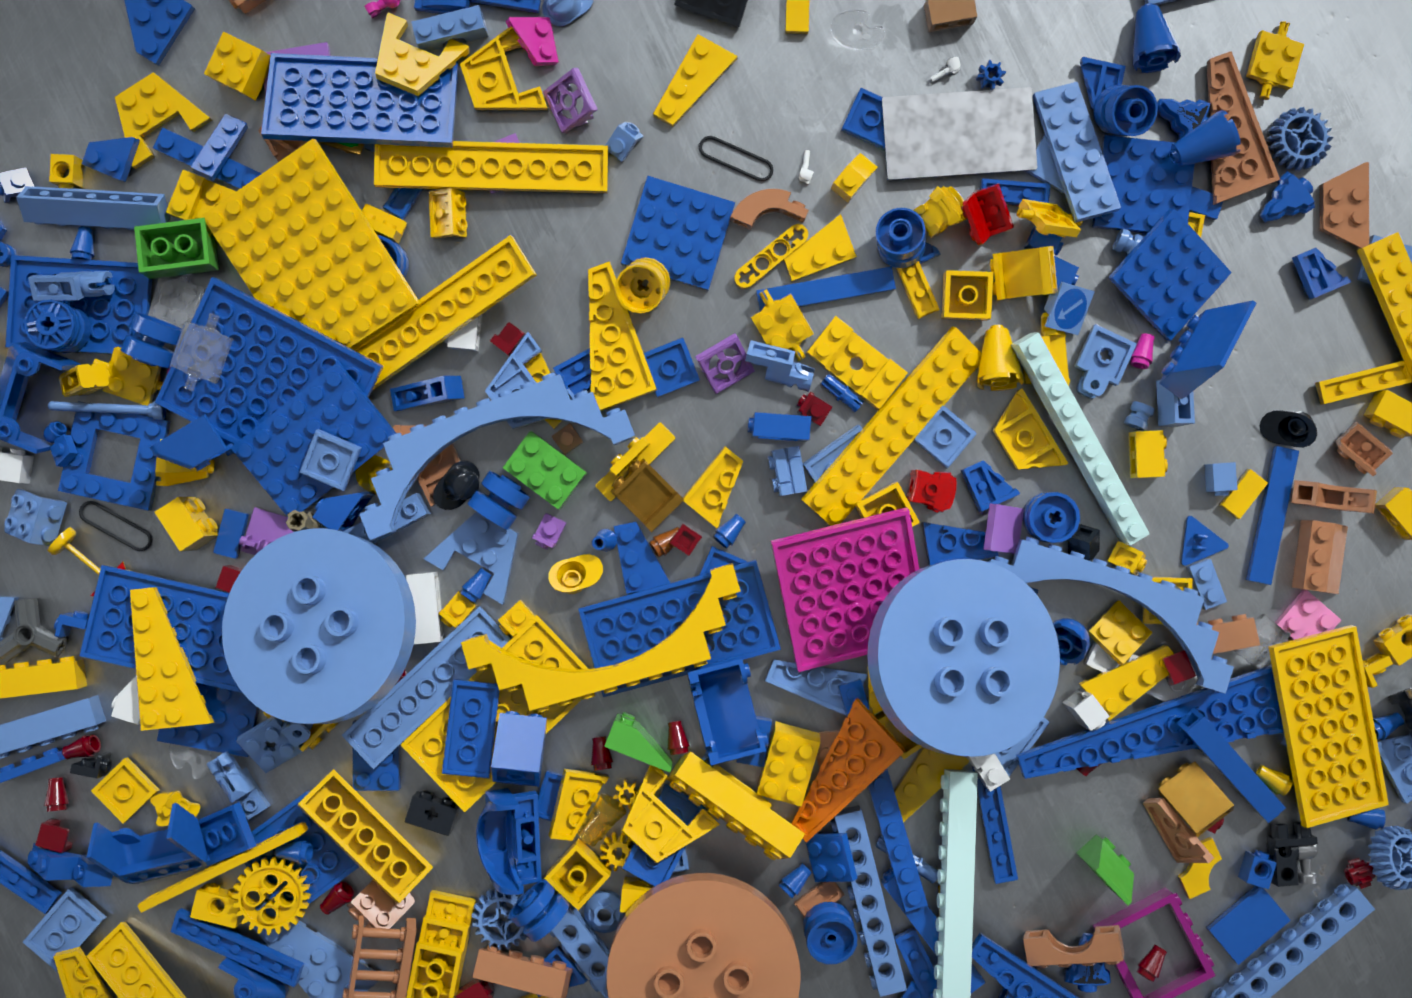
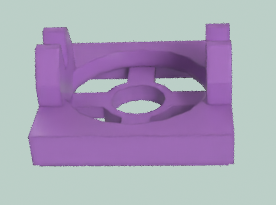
M572 68L543 91L562 133H568L574 127L587 124V120L594 119L593 113L598 110L579 68ZM570 84H575L578 89L571 92L567 88L571 87ZM559 92L561 93L560 103H558ZM567 94L572 98V105L569 108L564 102ZM582 96L583 108L579 114L576 104L577 99ZM569 110L573 119L567 118L561 111Z
M735 333L695 356L701 371L715 394L755 372L752 364L745 361L747 354ZM734 349L738 354L733 357L725 356L723 350ZM717 355L719 358L717 366L709 370L711 358ZM726 360L732 361V366L728 370H721L722 362ZM741 361L738 370L734 373L736 363ZM719 373L727 374L728 377L716 378L714 376H716Z

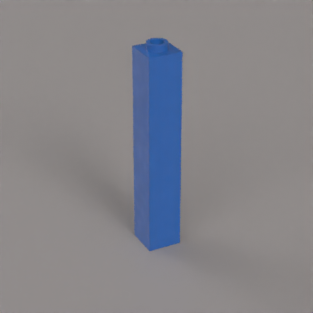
M1193 708L1177 722L1178 726L1264 820L1269 823L1286 809L1199 711Z
M892 868L884 872L883 878L880 879L883 886L935 953V942L939 940V932L936 930V914L929 905L905 912ZM973 963L971 965V994L986 983Z

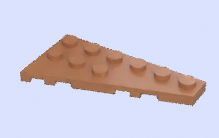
M1232 51L1207 61L1209 117L1220 110L1226 111L1228 114L1224 116L1227 121L1230 119L1234 121L1241 144L1237 146V149H1241L1238 154L1211 160L1213 205L1280 180Z

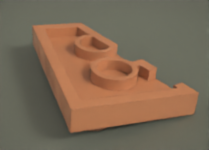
M1148 798L1143 802L1145 809L1177 863H1210L1214 859L1212 854L1164 798Z

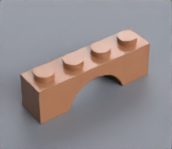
M1120 925L1095 927L1092 938L1080 946H1068L1060 943L1049 930L1026 931L1023 938L1027 964L1035 966L1037 969L1047 968L1049 965H1058L1059 967H1069L1072 964L1092 966L1100 962L1115 965L1124 959Z

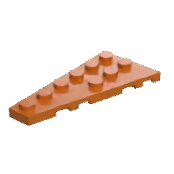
M859 698L855 699L848 716L842 724V728L832 743L815 780L810 786L802 807L799 808L791 823L805 834L803 840L806 843L906 751Z

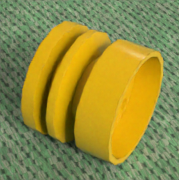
M647 257L636 259L621 271L616 279L615 292L617 299L624 308L631 312L640 314L650 312L660 304L669 291V273L664 265L655 259ZM645 279L648 280L649 283L646 286H643V281Z

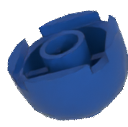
M1062 618L1055 620L1053 625L1059 644L1060 665H1067L1068 663L1078 664L1084 659L1090 646V638L1086 628L1074 619Z

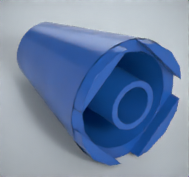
M1152 3L1145 4L1136 12L1133 49L1134 70L1137 71V68H1140L1142 73H1152L1169 68L1168 63L1173 60L1174 63L1179 61L1181 57L1180 48L1159 6Z
M1220 110L1172 144L1169 151L1171 161L1179 166H1185L1238 154L1241 149H1237V146L1241 144L1234 121L1232 119L1227 121L1224 116L1228 114L1226 111Z

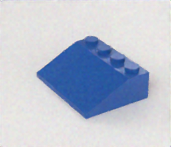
M1252 300L1207 309L1199 316L1194 315L1187 323L1188 330L1178 340L1180 345L1170 355L1172 360L1163 368L1161 373L1164 375L1159 384L1180 399H1183L1223 369L1257 303Z

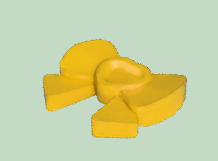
M175 791L169 796L162 810L164 817H167L171 814L172 804L177 803L196 817L201 806L199 803H191L183 798L180 791Z
M173 792L169 794L159 793L150 799V802L155 806L158 816L157 826L169 825L170 814L164 817L162 807L166 805L167 799Z

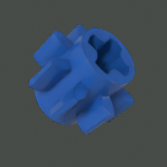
M989 60L986 67L984 65L979 67L978 70L982 74H979L976 80L981 82V89L987 87L990 90H994L995 84L1001 86L1004 83L1000 77H1003L1006 71H1002L1000 67L1001 62L992 64V61ZM990 73L994 75L992 78L988 77Z

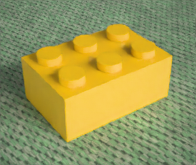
M775 721L766 753L765 764L761 769L757 783V795L802 807L821 743L820 733Z

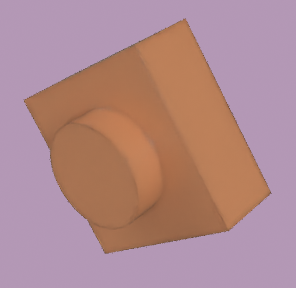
M571 423L551 436L564 455L583 443V440Z

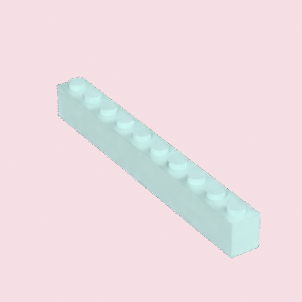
M1039 332L1029 333L1011 344L1119 541L1131 546L1149 535L1148 529Z
M944 769V775L941 776V788L944 789V796L940 800V811L943 813V822L939 824L942 846L938 848L941 869L937 873L938 883L940 884V893L937 894V907L940 908L939 917L936 918V930L939 932V940L935 942V954L938 956V965L934 967L937 989L933 991V998H970L978 781V773L972 770Z

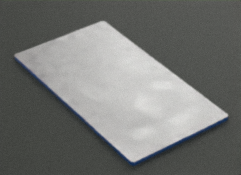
M1031 87L882 98L888 180L1037 169Z

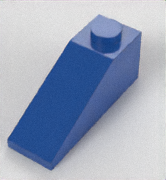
M440 376L390 389L394 411L442 404L465 398L461 376Z

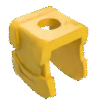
M937 186L929 195L930 199L913 210L923 219L925 229L930 238L940 235L949 225L952 226L966 220L961 208L964 199L952 186H943L942 188Z

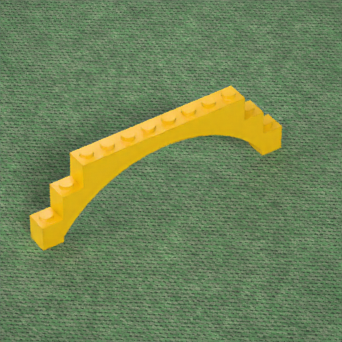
M733 563L710 569L712 576L706 590L686 620L669 637L637 657L618 664L593 669L554 668L539 665L515 656L490 641L488 635L484 634L461 642L468 669L475 668L476 672L490 668L489 664L491 663L499 690L506 689V692L519 689V685L522 684L529 711L536 709L537 713L549 710L552 704L559 703V706H564L572 703L573 698L581 696L582 700L594 697V692L604 690V693L613 692L618 689L617 686L626 684L627 687L640 683V679L649 677V680L663 677L662 673L667 671L675 674L684 671L685 666L693 664L694 667L708 664L707 660L711 659L704 631H708L709 634L722 631V626L726 625L718 598L723 597V600H729L737 597L736 593L741 592Z

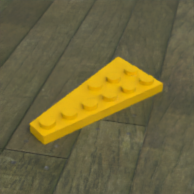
M610 261L588 269L591 392L595 396L600 411L657 391L628 309L624 308L617 299L615 292L616 277Z
M157 587L130 590L141 731L214 723L212 716L209 715L205 706L206 701L196 685V678L183 647H180L176 638L177 633L174 627L172 628L167 617L168 612Z

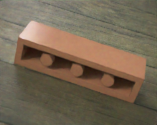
M487 945V947L479 949L472 978L549 998L567 997L573 968L566 967V963L561 961L545 962L544 957L531 955V958L522 956L523 952L518 950H509V952L498 950L497 945H493L490 948Z

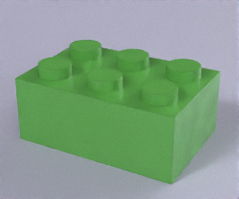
M205 218L134 227L139 273L145 277L155 279L219 270L216 238L207 226Z
M533 431L527 434L503 466V469L558 510L563 508L588 474V472Z

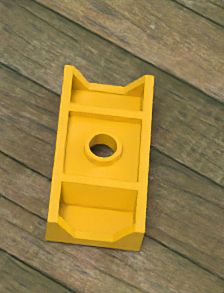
M182 170L166 213L181 220L202 218L201 216L236 191Z
M837 316L833 318L806 353L846 386L848 385L853 392L876 410L882 407L908 374L891 359H887L853 332V329ZM857 357L862 361V368L860 370L851 368L850 360Z

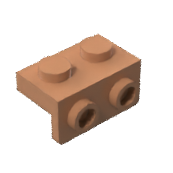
M1357 421L1335 441L1338 446L1337 452L1345 459L1351 458L1356 462L1354 464L1355 467L1363 474L1368 472L1375 476L1377 474L1375 469L1393 454L1392 450Z

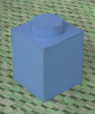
M1236 462L1204 464L1206 492H1215V496L1229 495V490H1238Z

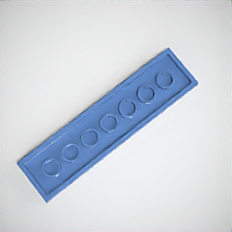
M479 606L406 674L380 702L369 709L346 730L342 736L375 769L451 697L454 679L468 681L476 673L475 668L468 669L461 645L462 641L487 634L490 641L502 648L511 638Z

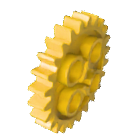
M276 856L271 859L270 863H268L266 857L261 860V865L254 861L252 864L253 869L247 866L244 869L246 875L240 874L237 878L241 883H236L233 886L238 892H234L232 898L238 899L232 907L240 908L236 916H244L241 924L249 921V930L257 926L258 934L263 929H266L267 935H270L274 928L277 934H280L282 926L288 931L291 928V923L297 925L299 922L298 917L303 918L305 915L303 909H307L309 903L304 900L311 897L310 893L305 892L310 888V884H303L307 875L301 877L298 875L302 869L301 867L293 870L294 862L287 866L285 865V859L277 863ZM267 875L276 876L278 883H270ZM284 881L288 882L275 897H272L260 910H256V907L268 895L273 893ZM250 891H256L260 895V899H252ZM283 892H291L294 900L285 899ZM266 908L274 909L276 916L271 917L267 915Z

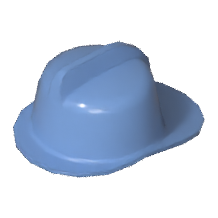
M544 0L542 5L544 17H550L552 25L565 26L587 12L594 0Z

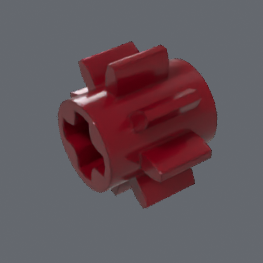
M1359 858L1349 860V865L1344 869L1348 882L1351 885L1359 886L1360 889L1372 886L1371 881H1373L1376 875L1372 874L1373 867L1369 865V862L1360 861Z

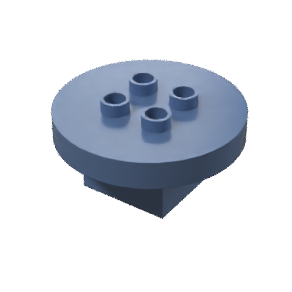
M325 528L306 529L287 534L265 546L246 564L229 593L222 623V643L229 671L243 694L255 706L273 717L300 724H330L349 720L361 715L380 702L391 691L404 672L413 649L416 632L413 596L404 574L392 558L381 548L363 538Z
M956 559L933 564L911 573L901 580L885 597L876 613L870 630L867 654L868 670L875 696L881 708L901 733L916 744L934 752L976 757L1006 750L1019 743L1037 727L1048 711L1055 695L1060 671V653L1051 617L1040 598L1022 579L996 564L982 560Z

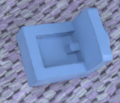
M624 122L617 126L605 146H608V151L622 162L627 158L636 142L643 138V135L639 132L637 126Z

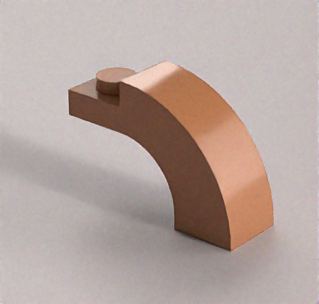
M764 189L744 198L734 209L730 222L751 230L759 217L767 213L776 212L804 223L809 210L801 202H789L788 200L791 195L789 191Z
M1294 480L1291 503L1331 510L1374 514L1377 490Z

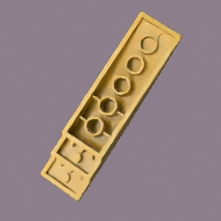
M437 890L430 892L420 938L416 944L406 998H456L473 921L472 913L475 911L474 905L477 899Z

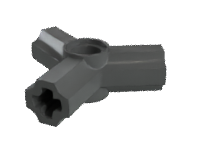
M38 598L14 601L17 627L12 634L0 642V659L5 663L9 662L30 646L51 656L59 657L67 645V638L55 637V633L44 629L40 624ZM28 629L32 632L31 639L27 635Z

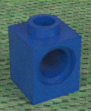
M1255 850L1254 853L1245 851L1238 877L1246 883L1269 889L1277 863L1269 858L1268 853ZM1261 863L1260 870L1255 872L1256 865Z

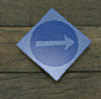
M1061 282L1058 292L1049 294L1044 310L1049 316L1045 327L1079 335L1095 291Z

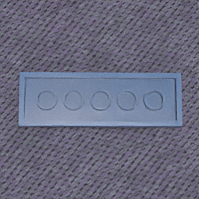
M1078 82L1035 92L1032 98L1075 223L1119 211L1121 205Z

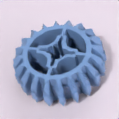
M1300 107L1297 110L1292 108L1288 112H1283L1279 115L1280 117L1273 121V126L1268 131L1271 136L1266 140L1272 143L1268 147L1269 150H1274L1275 152L1272 158L1278 157L1280 159L1278 165L1286 163V169H1291L1294 166L1295 171H1299L1302 168L1307 170L1313 165L1319 164L1320 159L1322 160L1326 157V151L1332 147L1328 142L1333 137L1327 135L1332 128L1325 127L1328 120L1324 119L1321 121V113L1313 115V108L1306 111L1304 107ZM1289 123H1300L1296 129H1287ZM1303 149H1312L1309 155H1299Z
M1385 826L1379 831H1375V836L1370 837L1372 844L1368 845L1371 850L1368 856L1371 858L1369 865L1373 866L1372 874L1377 875V881L1382 882L1383 886L1390 889L1408 890L1412 888V834L1410 829L1399 826Z
M489 889L486 892V896H480V902H476L474 905L477 911L472 913V917L476 919L473 921L472 927H479L475 932L476 935L483 934L481 943L489 940V948L496 943L498 950H501L503 944L509 950L512 943L517 947L520 944V940L525 941L527 939L523 932L524 926L510 933V923L513 922L509 919L511 908L506 904L508 902L515 905L523 894L520 896L499 893L496 889L495 893ZM496 902V912L492 913L489 917H485L486 908ZM500 914H503L504 917L507 916L506 922L499 919ZM490 927L498 928L500 933L495 932Z

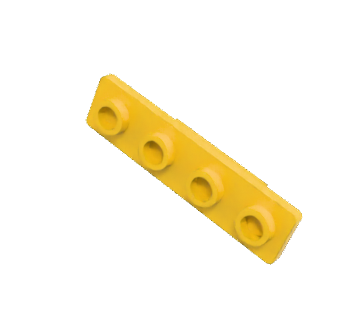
M660 422L645 437H642L640 440L636 437L628 444L629 450L623 456L620 453L610 462L613 466L595 485L596 488L609 501H613L616 498L611 492L613 482L620 476L624 478L630 472L628 470L629 466L637 459L639 461L644 459L650 464L675 440V436Z

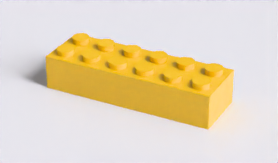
M692 752L681 756L668 775L667 780L671 782L669 784L671 788L679 793L685 792L689 795L688 799L695 805L700 806L702 804L708 809L707 813L717 820L719 818L727 823L726 827L734 833H738V831L746 836V842L754 847L758 845L763 848V853L772 860L791 858L805 835Z
M334 769L297 805L396 903H400L433 868Z

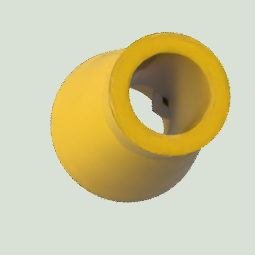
M1260 765L1255 773L1276 795L1281 794L1285 796L1293 785V780L1289 778V775L1267 768L1264 765Z

